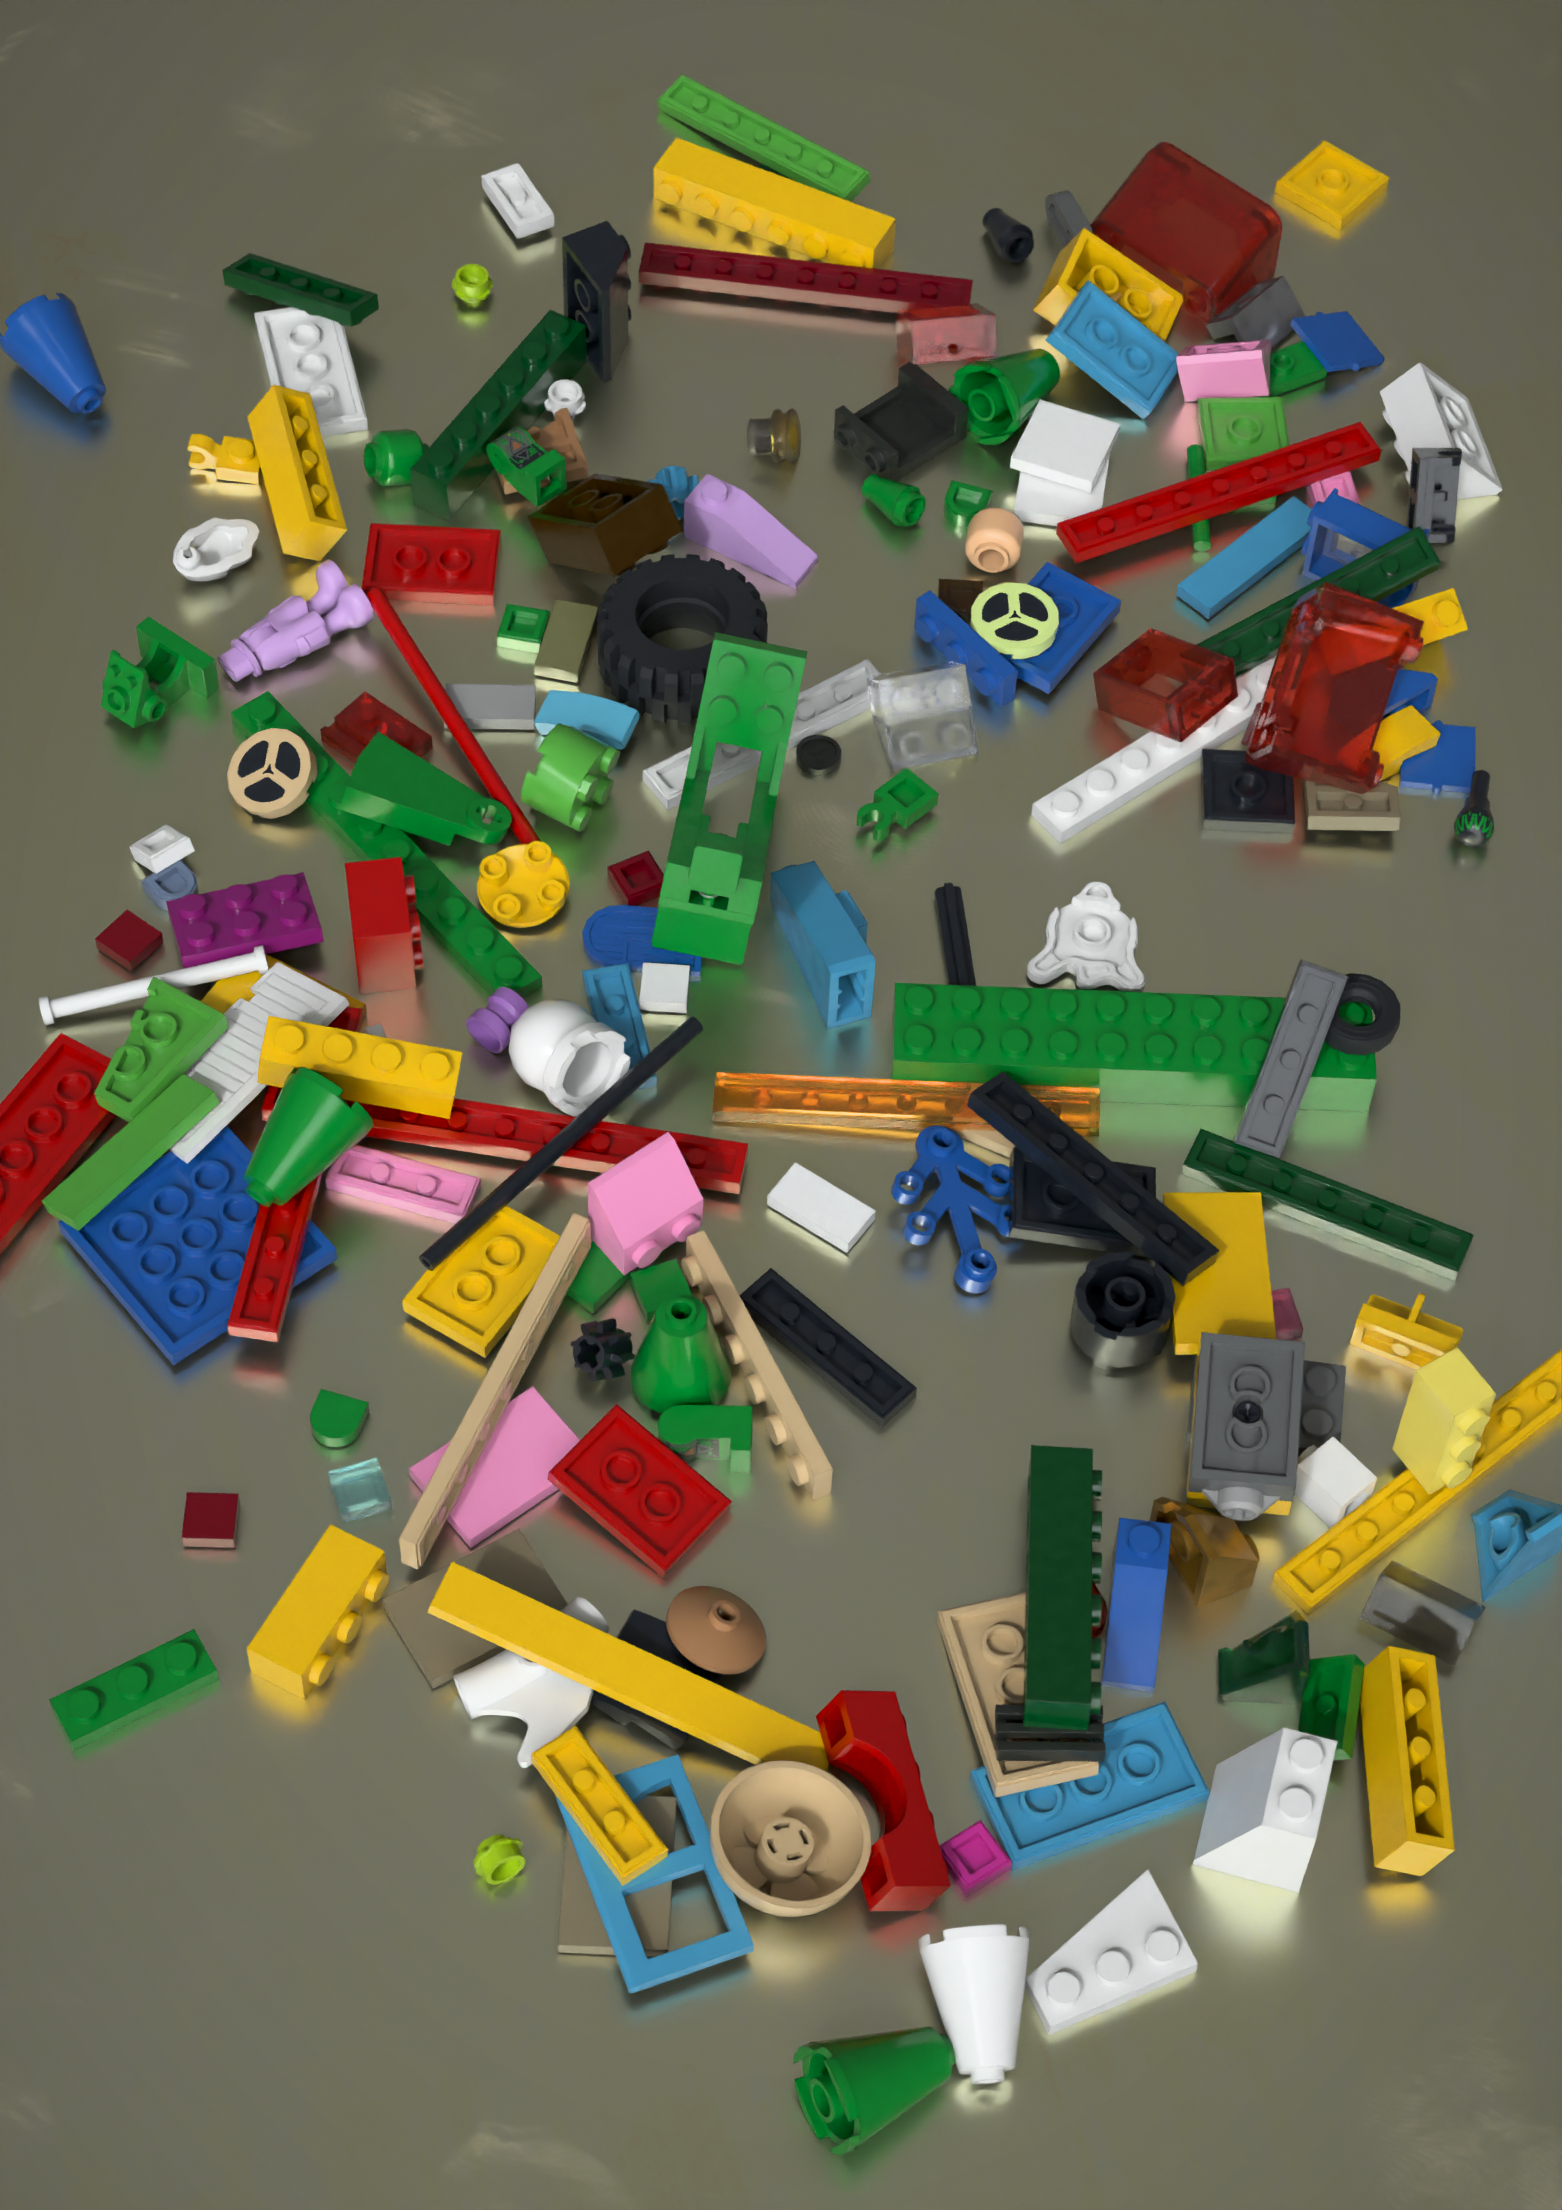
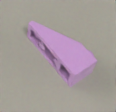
M706 474L684 500V537L794 589L797 588L818 561V555L750 495L718 478Z

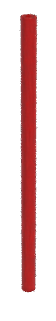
M374 588L370 590L366 596L374 612L492 799L502 803L509 810L512 817L510 827L520 843L541 842L382 589Z

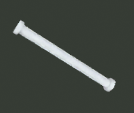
M261 945L254 947V952L154 975V977L176 989H182L259 971L260 975H263L269 970L264 947ZM153 976L50 1000L49 996L40 997L39 1005L44 1024H54L55 1018L148 997L147 988Z

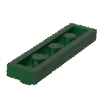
M252 253L245 255L222 270L224 285L241 290L248 295H256L272 300L278 305H287L305 311L312 316H320L336 321L342 326L353 327L358 325L363 319L379 309L376 293Z

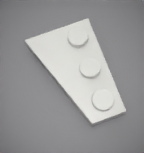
M1147 1869L1031 1973L1025 1980L1024 1988L1048 2035L1190 1975L1196 1972L1198 1962Z

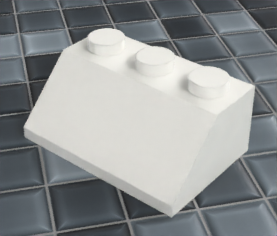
M1421 362L1380 391L1386 408L1383 410V416L1396 435L1397 439L1394 441V446L1399 455L1405 460L1408 468L1405 476L1409 484L1412 448H1460L1462 450V459L1459 470L1457 499L1496 495L1503 490L1472 407L1465 395Z

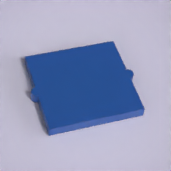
M1347 311L1328 314L1316 312L1313 316L1293 318L1290 323L1291 327L1327 372L1347 369L1359 371L1361 367L1382 365L1385 359Z
M1439 720L1431 723L1441 733L1435 747L1403 760L1400 767L1399 787L1429 789L1435 794H1439L1441 791L1470 793L1472 774L1475 772L1476 727L1446 725Z

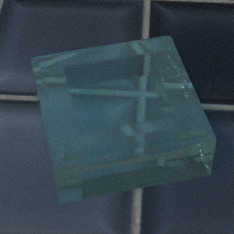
M377 1457L327 1472L328 1481L342 1523L392 1509L391 1498Z

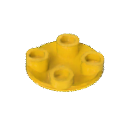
M534 841L529 844L509 846L494 855L485 857L481 861L479 867L480 874L477 881L478 898L486 913L501 924L518 928L542 924L554 917L567 900L570 889L568 871L562 860L544 842Z

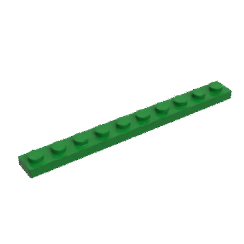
M269 691L231 712L233 725L247 739L257 732L277 728L293 732L309 745L316 757L317 776L315 783L311 782V786L307 790L309 796L305 801L362 861L402 857L404 876L413 875L416 903L413 904H416L419 921L489 995L498 987H506L524 999L542 988V976L402 830L338 809L350 778L349 774Z

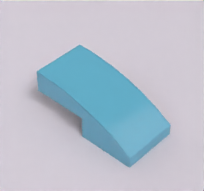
M550 690L533 723L540 735H548L560 723L564 726H573L611 745L615 749H625L640 715L636 709L606 698L579 692Z

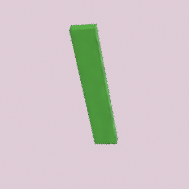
M681 75L657 99L659 110L798 183L851 202L871 181L868 170L684 75Z

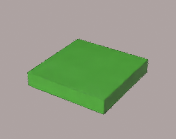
M1282 397L1198 398L1196 410L1201 445L1204 448L1205 471H1214L1228 466V463H1238L1289 446Z

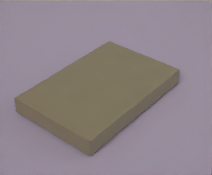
M520 1528L455 1561V1563L558 1611H561L568 1605ZM450 1564L382 1599L385 1612L432 1689L453 1679L454 1675L470 1669L506 1650L428 1613L430 1604Z
M646 1796L636 1804V1807L668 1848V1853L674 1852L676 1798ZM566 1827L558 1953L615 1955ZM672 1880L624 1897L646 1957H656L668 1953Z

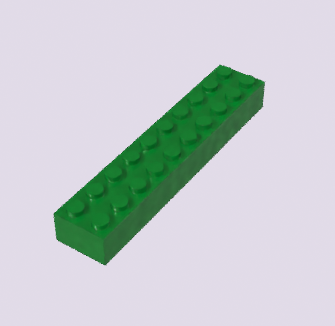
M895 983L892 1013L891 1094L968 1097L972 1089H977L1001 1072H1004L1034 1098L1042 1100L1245 1107L1285 998ZM1348 1002L1339 1009L1341 1018L1353 1026L1364 1027L1373 1022L1372 1009L1360 1002ZM1324 1041L1299 1109L1369 1112L1377 1081L1375 1053L1367 1055L1345 1054L1330 1047Z

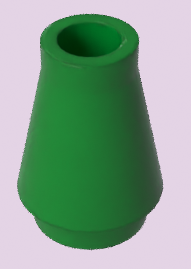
M877 474L870 475L863 483L862 496L870 500L895 525L912 526L922 517L926 507V499L918 487L882 478Z

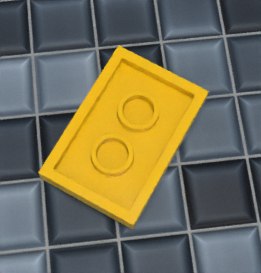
M506 1205L433 1271L427 1270L402 1300L403 1311L486 1358L517 1319L561 1236Z

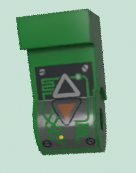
M516 426L487 445V455L494 468L504 476V479L536 507L541 506L567 489L565 458L554 449L550 452L544 450L534 442L525 429ZM545 478L550 484L546 488L541 489L540 480Z
M672 1406L666 1409L659 1417L658 1439L686 1463L696 1458L730 1460V1472L751 1473L752 1406Z

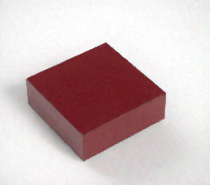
M649 850L607 867L608 878L625 905L638 906L660 897L664 874Z
M128 909L95 938L97 949L131 972L164 943L162 932Z
M187 1492L182 1529L183 1546L235 1548L240 1507L239 1494Z

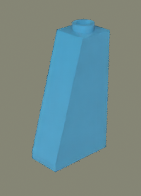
M811 861L800 865H789L781 870L771 872L770 903L826 1028L831 1029L872 1017L875 958L816 862Z

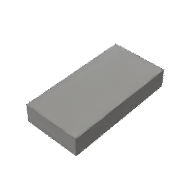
M446 684V692L470 729L535 730L533 722L536 709V685Z

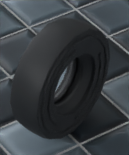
M1345 974L1348 976L1324 1041L1330 1047L1345 1054L1367 1055L1379 1052L1391 1043L1400 1025L1401 1008L1397 996L1383 981L1370 975ZM1360 1002L1373 1010L1375 1020L1368 1026H1353L1341 1018L1339 1009L1345 1003Z

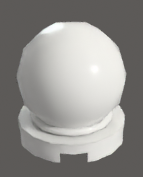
M565 999L544 1000L527 1007L511 1028L508 1051L515 1071L524 1083L545 1092L550 1103L573 1117L581 1114L628 1072L631 1063L630 1057L624 1053V1042L626 1041L624 1036L602 1022L597 1023L587 1009Z

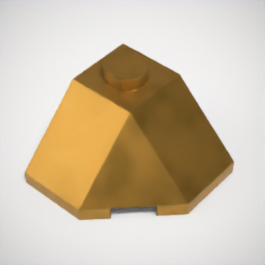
M1160 1497L1153 1501L1149 1521L1171 1524L1169 1561L1197 1608L1252 1585L1259 1562V1553L1253 1539L1248 1534L1242 1535L1233 1519L1166 1497Z

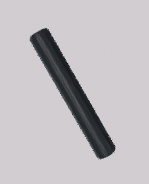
M944 883L943 887L936 888L934 896L948 985L976 986L962 891L960 887L953 886L952 883Z

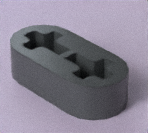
M1066 190L1050 194L1046 197L1045 210L1047 219L1063 248L1083 228L1093 233L1087 218L1070 191Z

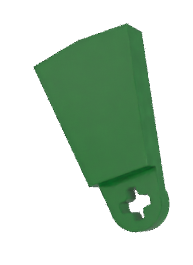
M377 732L358 756L338 809L448 846L451 845L456 834L484 844L499 843L505 838L512 821L509 810L502 803L494 799L485 798L380 732ZM485 817L492 820V822L486 824L482 820Z

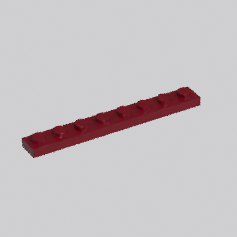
M647 242L644 244L639 267L640 284L968 321L973 280Z

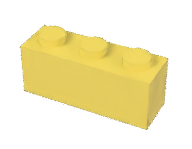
M1458 1347L1416 1370L1392 1448L1429 1495L1445 1485L1449 1489L1454 1488L1472 1473L1471 1466L1476 1452L1481 1446L1480 1440L1484 1428L1490 1420L1489 1413L1496 1392Z

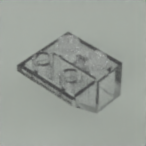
M952 661L866 677L873 722L890 770L979 754L966 666L964 664Z

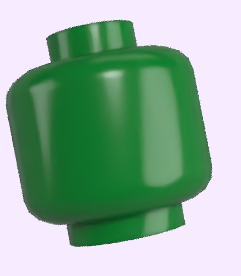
M411 429L379 431L364 448L366 472L369 477L374 478L383 487L412 486L410 468L425 453L429 446L426 443H422L420 436Z

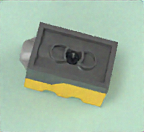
M1201 1333L1195 1371L1186 1504L1194 1507L1215 1508L1222 1516L1238 1521L1253 1520L1262 1513L1289 1516L1297 1480L1305 1342Z

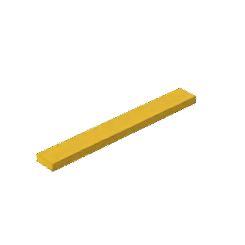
M1562 1349L1493 1402L1489 1413L1490 1420L1484 1428L1480 1440L1481 1446L1476 1452L1471 1466L1472 1473L1464 1482L1451 1489L1445 1485L1429 1495L1407 1468L1277 1569L1274 1573L1273 1581L1309 1616L1562 1417Z
M451 1562L430 1604L429 1614L752 1764L758 1765L779 1760L796 1761L815 1766L824 1771L829 1766L819 1731L455 1562Z

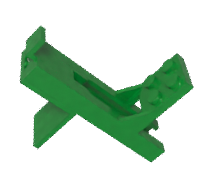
M715 632L658 903L659 907L651 942L653 947L738 965L743 963L750 928L754 924L763 883L776 800L808 651ZM717 742L761 751L748 824L739 823L736 838L717 832L716 834L708 832L711 817L702 814Z

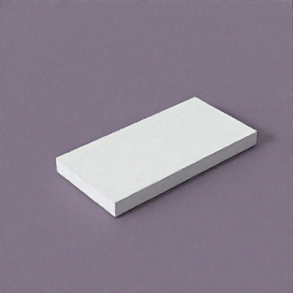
M293 307L254 313L270 387L274 384L310 393L322 437L368 430L367 416L344 326L330 319L309 315L305 311Z

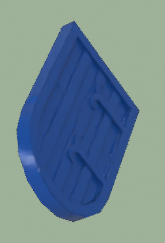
M630 905L608 906L596 911L586 921L582 931L585 952L592 961L601 967L629 963L631 972H642L644 962L690 965V976L700 977L702 957L652 946L651 942L658 908Z

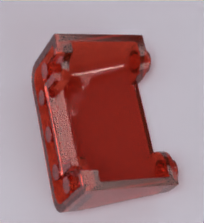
M1168 142L1158 143L1143 156L1090 224L1094 235L1120 253L1123 251L1125 244L1184 282L1183 299L1185 308L1190 314L1206 323L1210 322L1257 282L1274 277L1282 235L1281 219L1270 205Z
M1327 582L1301 596L1288 618L1247 745L1245 762L1263 770L1358 794H1364L1374 789L1382 777L1384 765L1379 762V752L1372 749L1397 670L1403 668L1408 662L1414 663L1422 650L1424 639L1420 637L1424 621Z

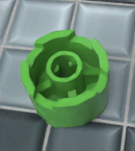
M558 723L548 733L537 750L543 756L537 765L535 775L527 771L521 790V802L571 829L582 832L590 820L592 814L591 806L594 802L603 805L613 788L614 780L608 778V775L615 767L620 751L573 726H564Z

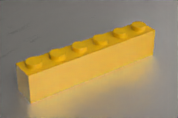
M677 137L654 166L655 199L826 263L880 269L894 249L896 218Z

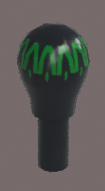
M1484 770L1473 772L1469 797L1466 798L1463 808L1454 821V835L1464 846L1472 848L1481 847L1489 842L1494 833V819L1490 810V801L1488 800L1490 774Z

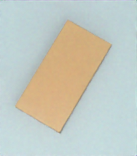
M1025 1593L937 1611V1623L995 1798L1098 1775V1762L997 1761L996 1705H1023ZM1007 1738V1741L1040 1742L1038 1738ZM1060 1738L1059 1742H1091V1740Z

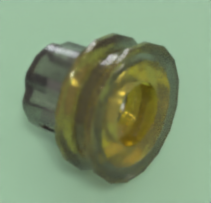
M791 408L784 413L780 409H775L771 418L750 419L747 427V446L750 455L772 456L774 463L777 465L782 464L784 461L789 462L791 465L796 464L801 449V427L796 410Z

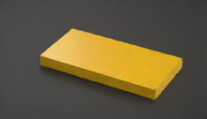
M1163 1192L1162 1203L1220 1250L1215 1263L1184 1286L1168 1274L1172 1280L1176 1297L1172 1313L1175 1355H1198L1202 1332L1276 1339L1261 1192Z

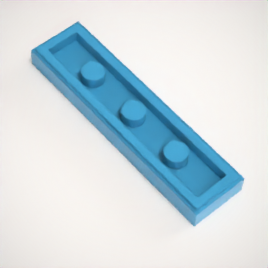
M1292 496L1179 583L1176 595L1206 618H1211L1303 546L1311 531V526L1307 525V520L1312 509Z

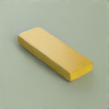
M574 1726L531 1753V1762L622 1886L668 1857V1848L577 1726Z

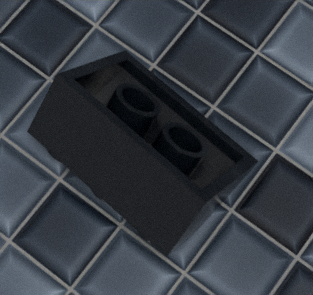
M608 221L562 237L564 316L586 325L587 361L603 383L612 380L628 342V321L632 318L628 304V291L631 290L628 259L631 258V250L626 238L622 234L618 235Z

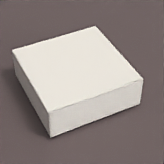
M164 825L129 847L134 860L156 874L195 851L190 838L169 825Z
M643 962L639 997L640 1010L686 1013L690 965Z

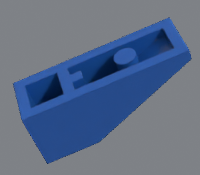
M1119 1517L1113 1548L1101 1686L1154 1692L1171 1534V1524Z

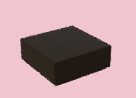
M939 579L938 598L964 622L970 624L971 607L978 595L983 592V581Z

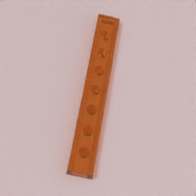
M716 1072L713 1121L923 1130L929 1126L939 1125L964 1132L965 1129L997 1131L967 1106L971 1092L984 1083ZM1020 1085L1080 1136L1099 1137L1100 1088Z

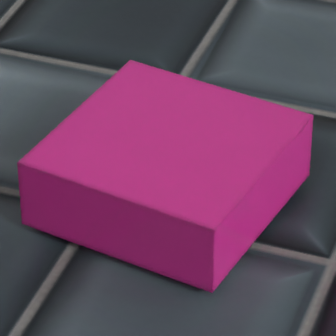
M981 1820L939 1845L943 1859L947 1863L949 1874L966 1897L1011 1870L1012 1861Z

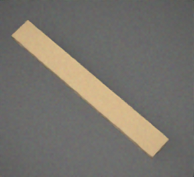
M572 1214L399 1537L401 1562L403 1564L419 1569L427 1558L591 1248V1229L588 1218Z

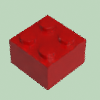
M402 857L345 863L360 995L416 989L415 970L424 969L419 916L416 904H413L416 903L413 875L404 876Z

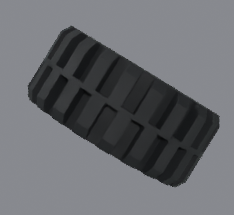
M674 554L662 555L660 561L652 562L651 559L637 564L635 571L628 569L617 578V584L613 583L608 587L603 595V602L598 608V664L600 665V674L604 683L611 688V693L618 701L623 704L628 701V706L636 709L641 716L646 712L651 714V719L666 723L667 719L678 720V724H691V720L698 719L713 642L699 648L679 650L658 645L649 638L666 630L687 628L704 632L713 638L715 632L767 643V610L765 603L760 599V593L750 581L745 583L746 577L733 567L727 570L725 569V564L719 560L711 558L708 562L700 560V556L694 554H687L686 558H675Z

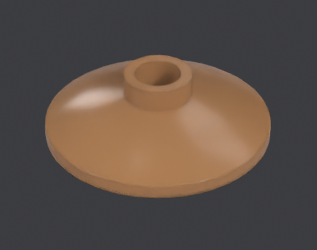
M712 1586L691 1587L677 1594L667 1610L666 1627L673 1644L689 1661L705 1670L719 1674L742 1673L754 1667L765 1651L766 1633L762 1621L750 1605L729 1591Z

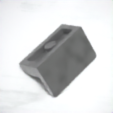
M1280 276L1257 282L1208 322L1206 327L1213 339L1233 334L1238 342L1270 339L1272 348L1294 330L1290 325L1292 319L1305 317V314L1286 278Z

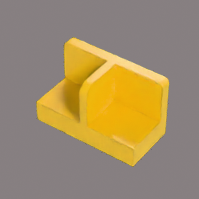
M1420 1292L1413 1308L1372 1294L1367 1304L1363 1303L1350 1344L1417 1370L1457 1348L1463 1335V1329L1422 1313L1426 1295Z

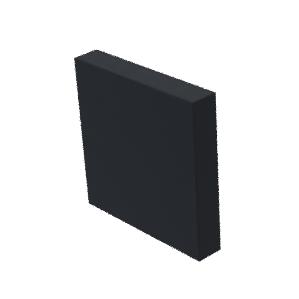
M1202 749L1200 759L1202 830L1294 833L1295 803L1292 753Z

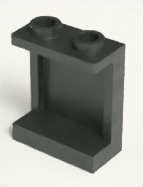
M911 360L899 368L898 386L854 414L844 405L835 410L834 438L841 448L849 450L862 461L872 474H877L889 480L899 481L966 438L969 408Z

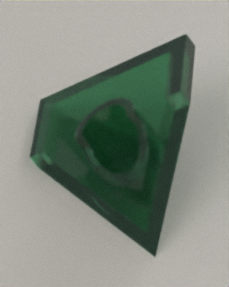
M1297 1610L1248 1640H1244L1243 1643L1233 1649L1224 1647L1218 1650L1219 1697L1225 1701L1301 1704L1310 1674L1308 1622Z

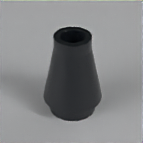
M993 208L984 215L983 226L988 231L997 254L1001 259L1017 263L1025 260L1031 254L1034 248L1033 233L1028 226L1005 214L1000 208Z

